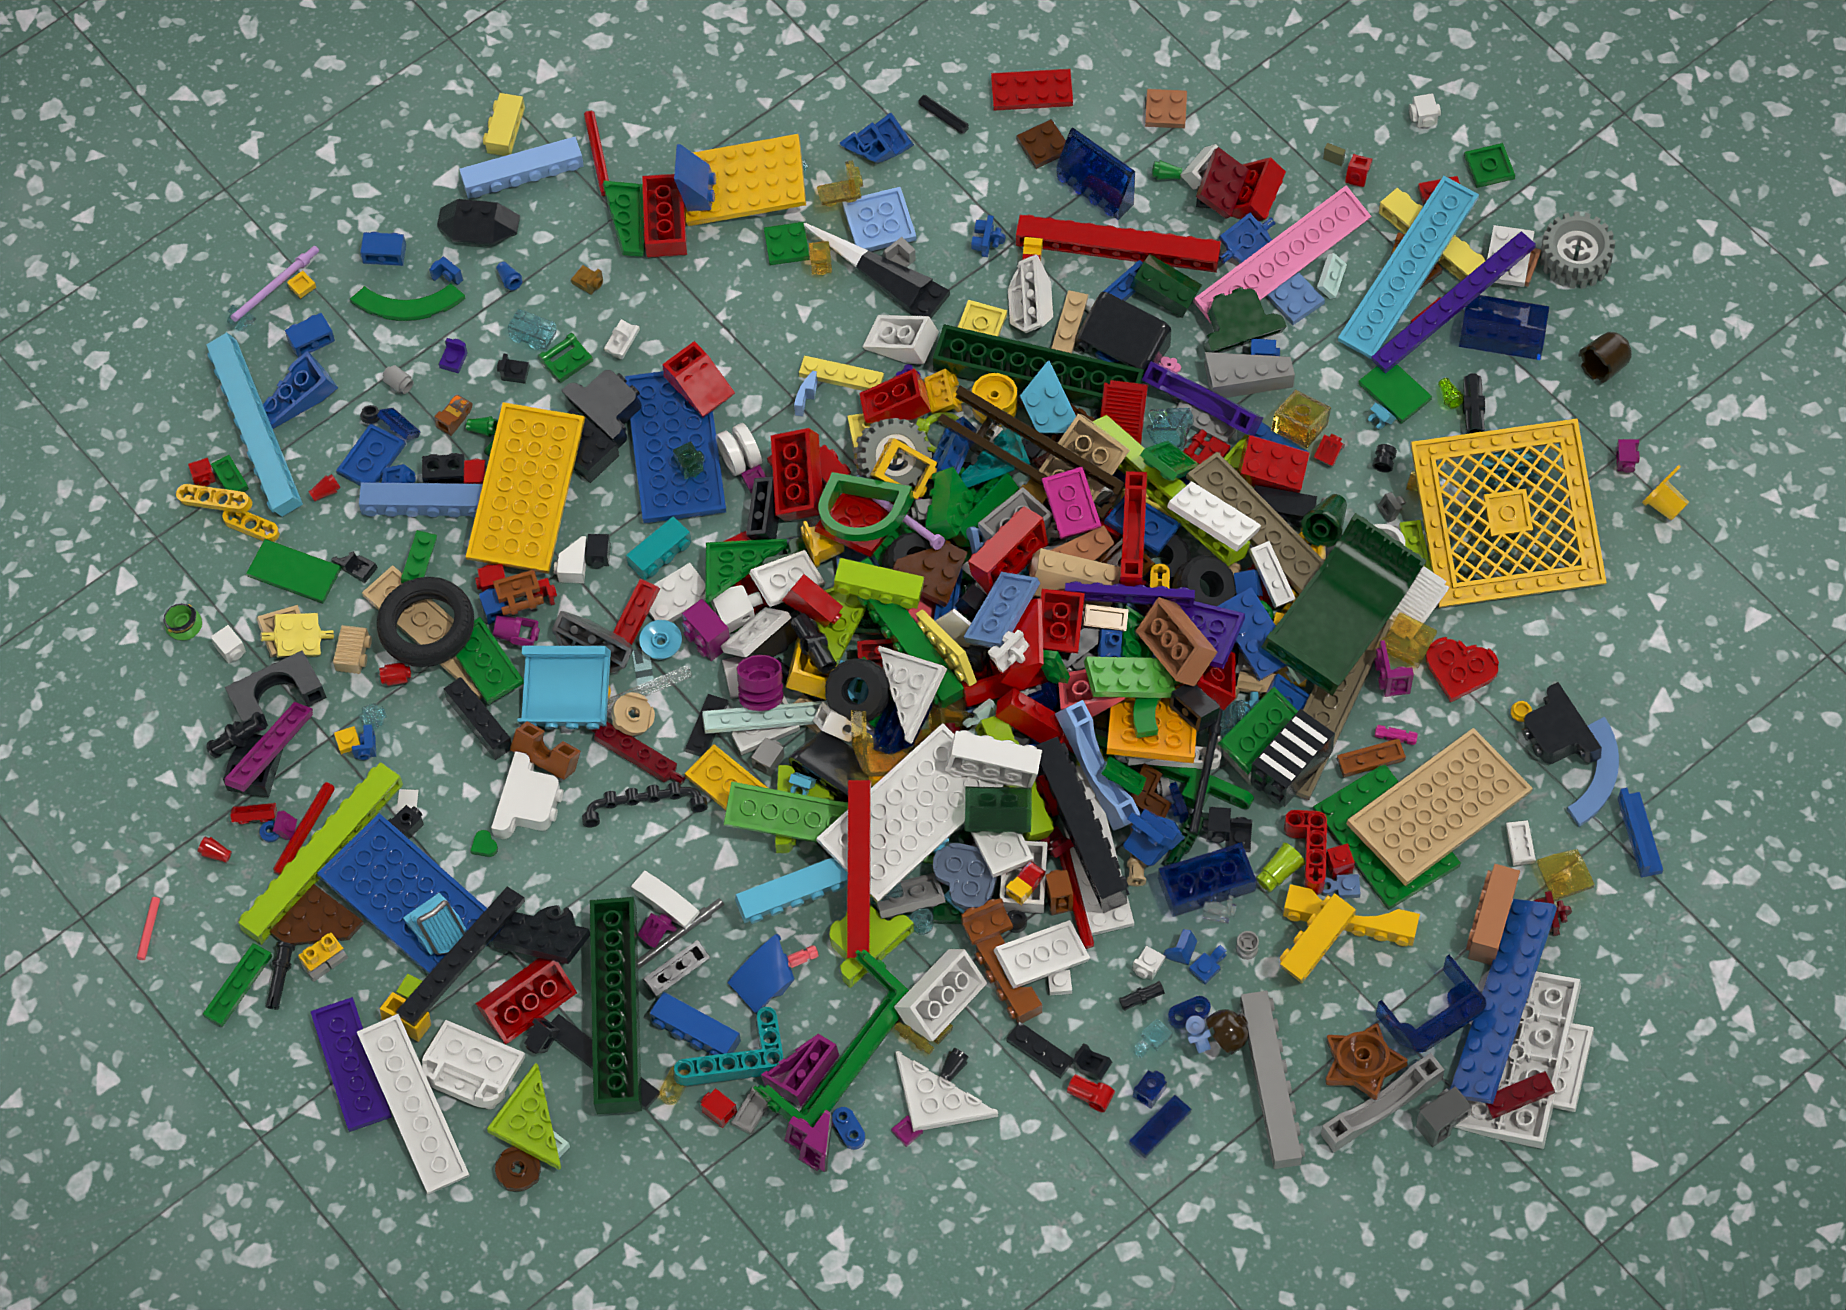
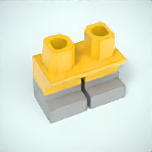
M332 933L326 934L321 940L311 947L309 946L298 955L301 966L313 982L330 971L328 965L333 969L348 958L347 954L343 951L344 948Z

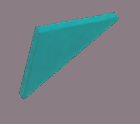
M1006 429L1005 431L1002 430L994 438L993 444L1030 465L1019 435ZM982 451L977 457L978 461L973 466L969 465L961 474V479L968 488L1015 469Z

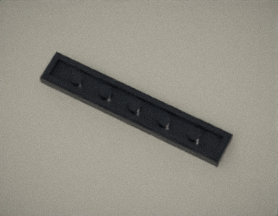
M558 1014L551 1022L560 1029L555 1041L593 1069L592 1039ZM641 1077L642 1108L647 1110L659 1097L660 1091Z

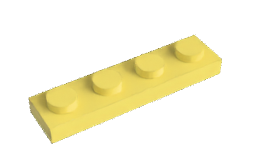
M805 355L799 371V377L807 378L812 371H817V380L820 382L862 391L882 383L884 379L883 372Z

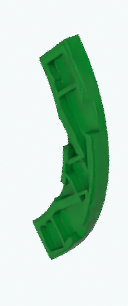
M450 283L432 295L410 300L384 297L364 286L350 298V302L366 313L382 316L384 319L412 321L430 318L431 315L442 311L446 312L466 298L460 290Z
M1172 677L1174 687H1176L1179 684H1182L1181 682L1176 681ZM1136 697L1133 709V726L1137 738L1158 735L1155 711L1162 698Z

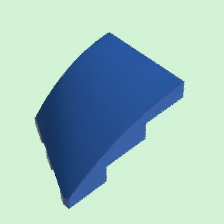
M889 113L876 124L872 122L857 134L853 132L840 142L841 146L875 163L891 159L914 145L892 113Z
M775 934L765 942L727 982L755 1013H758L761 1008L765 1007L772 997L783 995L795 980L792 970L788 965L787 955L783 953L779 934Z

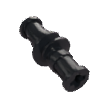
M255 712L246 721H235L233 725L227 724L225 726V733L221 734L219 738L207 742L209 754L214 758H219L223 752L234 746L245 747L248 744L249 737L255 732L267 728L265 717L261 713Z

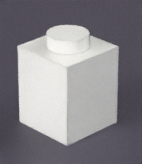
M229 625L211 636L214 647L228 664L240 659L246 652L243 642Z

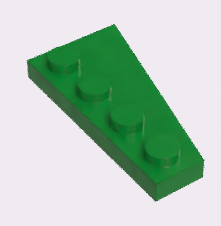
M604 181L603 188L622 255L643 257V184Z
M1126 605L1123 609L1129 610L1127 629L1125 632L1122 631L1121 657L1152 658L1153 652L1136 633L1137 628L1145 617Z

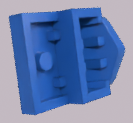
M1144 809L1140 816L1132 812L1127 818L1133 823L1131 827L1134 830L1124 842V848L1146 865L1153 866L1185 837L1182 835L1176 822L1157 816L1153 812Z

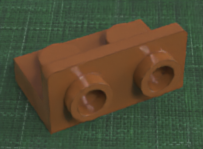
M1002 898L997 900L991 899L978 908H969L961 915L962 925L972 945L1013 929Z

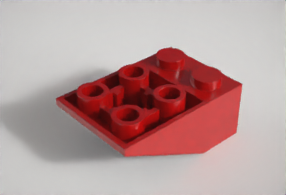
M695 341L662 364L664 377L702 417L735 394L708 354Z

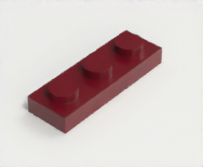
M1543 1071L1498 1090L1493 1104H1485L1492 1119H1495L1555 1094V1089L1546 1071Z

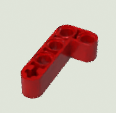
M1291 810L1285 817L1284 832L1291 838L1306 839L1304 887L1312 889L1316 895H1319L1324 890L1326 878L1327 818L1324 813L1319 811ZM1313 876H1317V881H1313Z

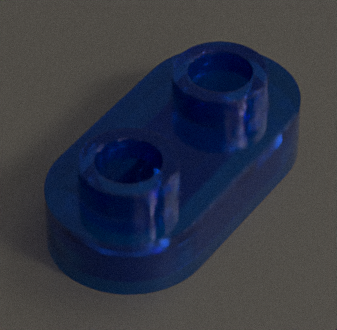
M1203 996L1193 997L1171 1007L1168 1012V1021L1174 1028L1186 1027V1021L1191 1016L1197 1015L1203 1019L1207 1018L1210 1014L1211 1004ZM1201 1007L1203 1011L1197 1012L1195 1009ZM1182 1016L1183 1019L1178 1021L1175 1017Z

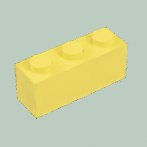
M500 93L498 100L494 101L493 117H489V130L483 137V145H486L487 153L507 156L512 153L525 110L522 96Z

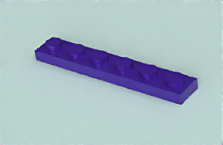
M1073 581L1065 583L1064 590L1085 593L1084 601L1154 605L1158 597L1175 602L1179 606L1193 607L1195 590H1190L1186 587L1169 589L1165 586L1151 588L1144 585L1133 587L1123 584L1103 585L1098 582L1082 584L1081 582Z

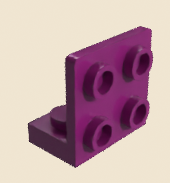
M1381 640L1379 648H1376L1377 658L1374 659L1375 669L1380 671L1381 676L1378 677L1380 690H1384L1385 697L1410 694L1414 677L1413 668L1401 666L1391 670L1385 640Z

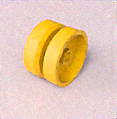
M989 373L975 381L972 387L974 394L1015 417L1017 413V387L1012 379L1003 374ZM972 408L976 420L983 424L987 416Z

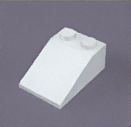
M878 315L863 348L907 364H924L939 331L929 316Z

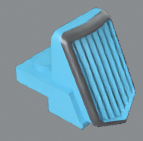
M440 893L403 917L405 923L414 932L419 942L430 955L433 953L437 955L447 954L462 938L465 931H467L459 915Z

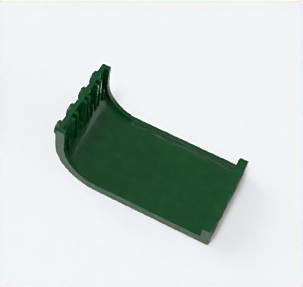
M1355 513L1329 556L1274 630L1268 634L1261 648L1333 696L1396 610L1427 560L1404 546L1402 542L1386 534L1384 530L1368 522L1366 518Z

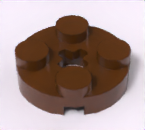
M512 1146L501 1153V1157L495 1164V1173L498 1181L507 1191L519 1192L527 1190L538 1183L541 1164L539 1159ZM516 1164H519L520 1167L524 1166V1169L521 1170V1173H516L512 1171L513 1169H515Z

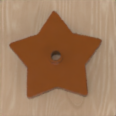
M1378 1023L1364 1031L1354 1032L1347 1036L1327 1035V1043L1334 1062L1326 1077V1085H1354L1372 1099L1377 1100L1384 1079L1408 1066L1407 1058L1388 1047L1383 1039Z

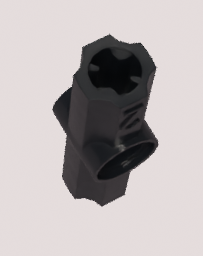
M1471 373L1463 377L1464 396L1462 408L1463 414H1465L1466 434L1485 431V396L1482 394L1481 376Z
M805 613L799 614L796 618L792 619L791 625L800 639L802 653L811 657L819 672L822 674L830 673V671L836 668L837 663L828 649L826 635L822 632L818 633L811 619Z

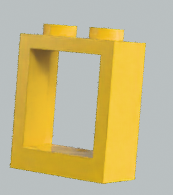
M889 438L870 476L879 481L900 484L884 475L897 449H900L927 464L913 491L914 500H918L919 497L922 498L927 490L925 485L928 479L931 480L932 474L937 471V468H935L937 462L897 439Z

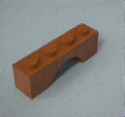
M999 934L976 944L974 956L980 966L984 965L987 970L985 975L990 983L994 982L997 987L996 993L1000 1001L1006 1002L1008 1006L1006 1009L1012 1020L1016 1019L1018 1023H1024L1042 1013V1003L1032 986L1013 989L1010 981L1005 977L1003 968L993 951L997 946L1005 944V941Z

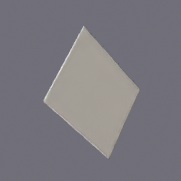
M399 789L397 811H400L405 805L410 808L413 806L417 808L419 790Z

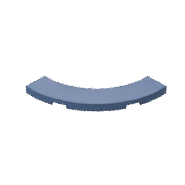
M1605 717L1588 725L1602 747L1601 758L1597 760L1594 779L1582 797L1567 808V811L1579 827L1592 819L1604 806L1614 789L1618 775V746L1611 726Z

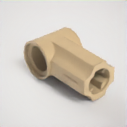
M1240 671L1237 687L1241 692H1258L1259 697L1262 699L1266 695L1276 674H1272L1259 681L1255 674Z

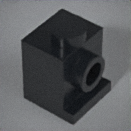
M405 805L392 819L388 820L408 839L424 825L421 817L422 813L415 806L410 808Z
M544 1017L534 1018L532 1022L535 1025L527 1032L528 1037L524 1043L530 1052L535 1054L548 1051L559 1034L560 1029Z

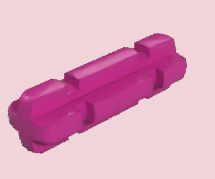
M1377 725L1375 737L1382 739L1387 737V740L1399 739L1402 743L1407 741V744L1415 745L1418 733L1412 731L1407 733L1406 730L1393 727L1387 729L1386 726Z

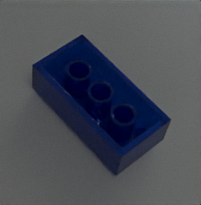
M1242 842L1170 864L1158 870V881L1172 917L1256 891L1257 880Z

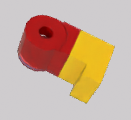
M1025 237L1022 260L1037 255L1041 261L1043 239Z
M1030 861L1019 875L1006 886V895L1022 906L1038 887L1037 885L1045 876L1046 871Z

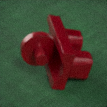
M1552 891L1545 892V897L1535 899L1534 901L1554 904ZM1562 900L1557 901V910L1549 931L1553 933V936L1560 935L1558 918L1561 919V923L1568 922L1567 916L1572 913L1571 907L1564 906Z

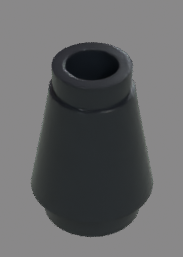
M953 1048L952 1051L948 1052L939 1076L951 1082L968 1064L967 1059L969 1056L961 1050Z

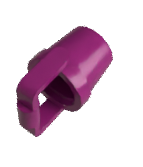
M497 616L493 636L515 645L534 646L535 641L539 637V623L537 620L523 617ZM521 625L533 627L530 639L519 637Z

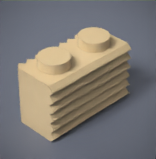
M341 626L333 660L336 671L361 674L362 667H366L367 664L366 648H370L372 637L369 635L367 628Z

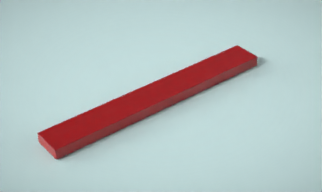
M848 780L847 958H855L857 950L862 952L864 949L870 953L871 780Z

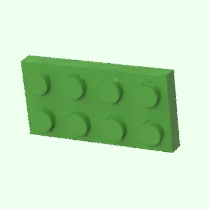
M1086 657L1084 660L1093 697L1171 698L1172 691L1175 690L1171 674L1158 658Z

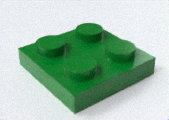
M804 222L764 227L770 266L810 260Z

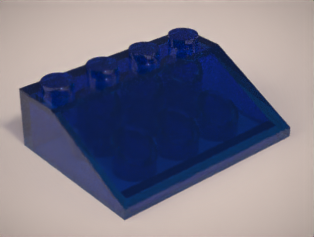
M1072 127L1057 163L1058 179L1062 183L1071 186L1077 194H1082L1088 198L1093 205H1098L1107 215L1119 220L1134 205L1135 171Z
M1479 295L1465 307L1459 347L1541 360L1549 306Z

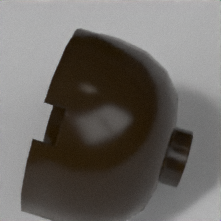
M1223 1009L1214 1012L1206 1018L1208 1029L1213 1027L1215 1034L1212 1036L1225 1052H1231V1055H1233L1245 1045L1248 1039V1029L1246 1027L1248 1021L1242 1013L1238 1015L1233 1010Z

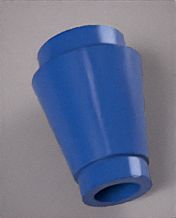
M501 262L497 265L496 270L504 287L509 290L518 289L522 284L521 274L506 262Z

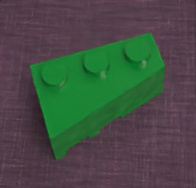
M954 467L932 474V480L935 483L934 489L930 490V496H933L932 504L928 505L925 526L934 535L940 534L945 540L958 535L975 499L973 493L967 488Z

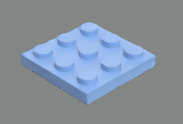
M901 187L842 201L855 245L868 251H875L889 247L901 237L907 242L917 240Z

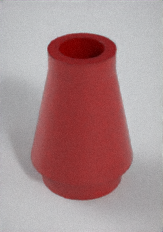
M331 474L329 476L325 475L308 492L316 502L321 498L337 493V490L341 487Z
M205 836L198 848V852L201 853L202 857L225 863L228 862L232 851L225 848L212 837L208 838Z

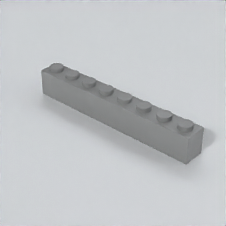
M1268 991L1241 994L1240 1006L1242 1014L1248 1021L1246 1026L1248 1029L1247 1040L1273 1168L1279 1169L1301 1165L1302 1157H1305L1303 1143L1299 1144L1298 1136H1300L1299 1123L1294 1122L1293 1115H1296V1107L1294 1101L1290 1102L1289 1094H1292L1290 1080L1286 1081L1285 1073H1287L1286 1060L1281 1059L1280 1052H1283L1282 1040L1277 1039L1276 1032L1279 1031L1277 1018L1273 1019L1272 1011L1275 1010L1273 998H1269Z

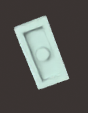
M1335 253L1328 254L1317 286L1329 299L1336 298L1347 266Z

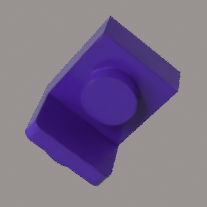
M446 338V349L439 362V368L459 374L468 354L466 344L459 339Z

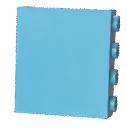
M522 646V655L526 658L522 718H518L517 722L523 725L528 721L535 726H545L546 729H558V726H566L565 728L578 729L579 726H586L587 729L595 730L599 729V726H606L610 649L606 646Z

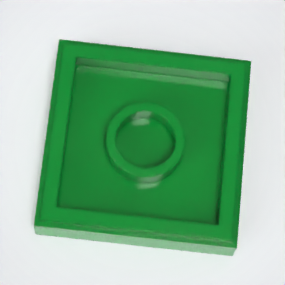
M1503 143L1464 152V158L1476 188L1515 179L1516 175Z

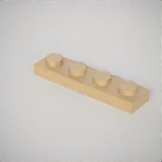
M1068 290L1051 349L1073 353L1075 339L1078 335L1088 301V294Z

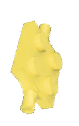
M318 613L275 614L273 632H261L260 634L261 641H274L277 658H286L302 650L306 657L320 656L321 639H334L333 630L321 631L318 624Z

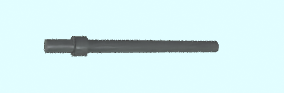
M718 898L708 907L701 908L699 915L687 929L681 926L661 941L656 948L653 947L638 959V970L702 921L706 922L709 920L714 912L724 906L723 901Z

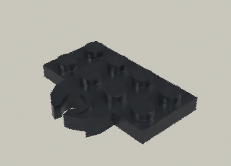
M554 905L538 911L534 916L515 912L492 941L496 948L569 964L590 937V931L588 928L576 926L573 913L569 908L565 907L563 909L564 912L560 915L559 905Z

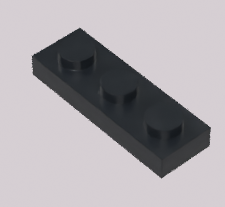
M711 694L707 695L686 745L685 751L687 753L701 757L710 749L716 733L705 734L702 713L703 711L726 709L729 704L727 699Z
M1021 1022L1016 1025L1006 1038L1009 1044L1060 1079L1073 1063L1071 1056Z

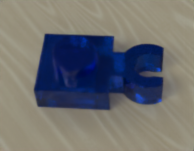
M1173 782L1169 786L1170 796L1173 801L1170 807L1173 816H1178L1179 822L1183 823L1188 818V810L1177 782Z

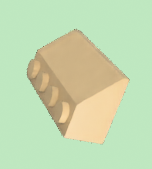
M1040 548L1032 555L1029 576L1038 578L1040 582L1033 597L1041 598L1042 589L1064 591L1065 583L1078 581L1082 584L1096 582L1103 585L1119 584L1121 567ZM1084 601L1083 608H1085L1086 604L1111 607L1112 602Z

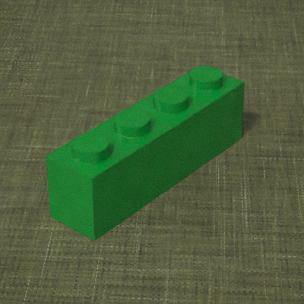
M1009 473L989 479L975 494L974 502L958 535L952 537L958 547H971L970 540L966 535V529L973 526L979 528L978 523L1019 490Z

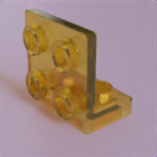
M1400 612L1386 638L1382 637L1381 640H1385L1388 654L1419 668L1437 634V630Z

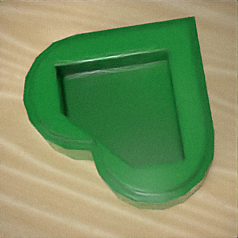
M487 830L478 831L474 837L471 854L485 857L496 855L498 846L492 839L490 832Z

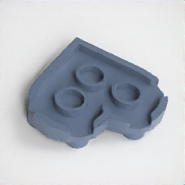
M950 843L949 846L943 847L940 851L936 852L933 858L935 878L937 881L950 886V896L955 906L967 910L972 907L978 908L983 906L987 901L991 900L997 877H992L978 847L961 843Z

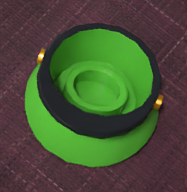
M175 604L164 614L165 630L174 639H191L199 633L202 627L201 615L190 604Z

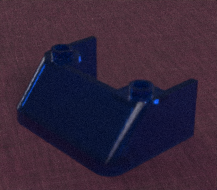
M1450 954L1446 956L1443 971L1455 985L1447 994V1002L1450 1007L1415 1029L1409 1023H1400L1383 1000L1378 1002L1376 1017L1396 1042L1416 1052L1423 1053L1428 1051L1485 1011V997Z

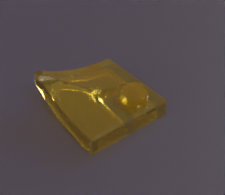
M1578 849L1538 859L1536 862L1548 891H1552L1554 901L1594 888L1595 886Z

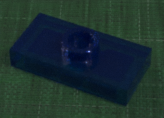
M394 408L381 409L377 415L390 426L393 432L398 433L405 440L418 438L421 433L418 428Z

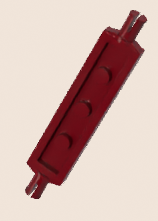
M606 722V726H599V729H589L595 733L594 741L665 783L670 779L679 782L681 785L685 782L686 777L676 772V762L631 735L615 729L611 723Z

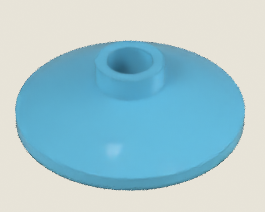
M656 620L643 628L640 633L639 642L641 649L649 657L666 659L673 656L680 649L682 635L674 623L667 620ZM659 641L665 642L662 645L657 644Z

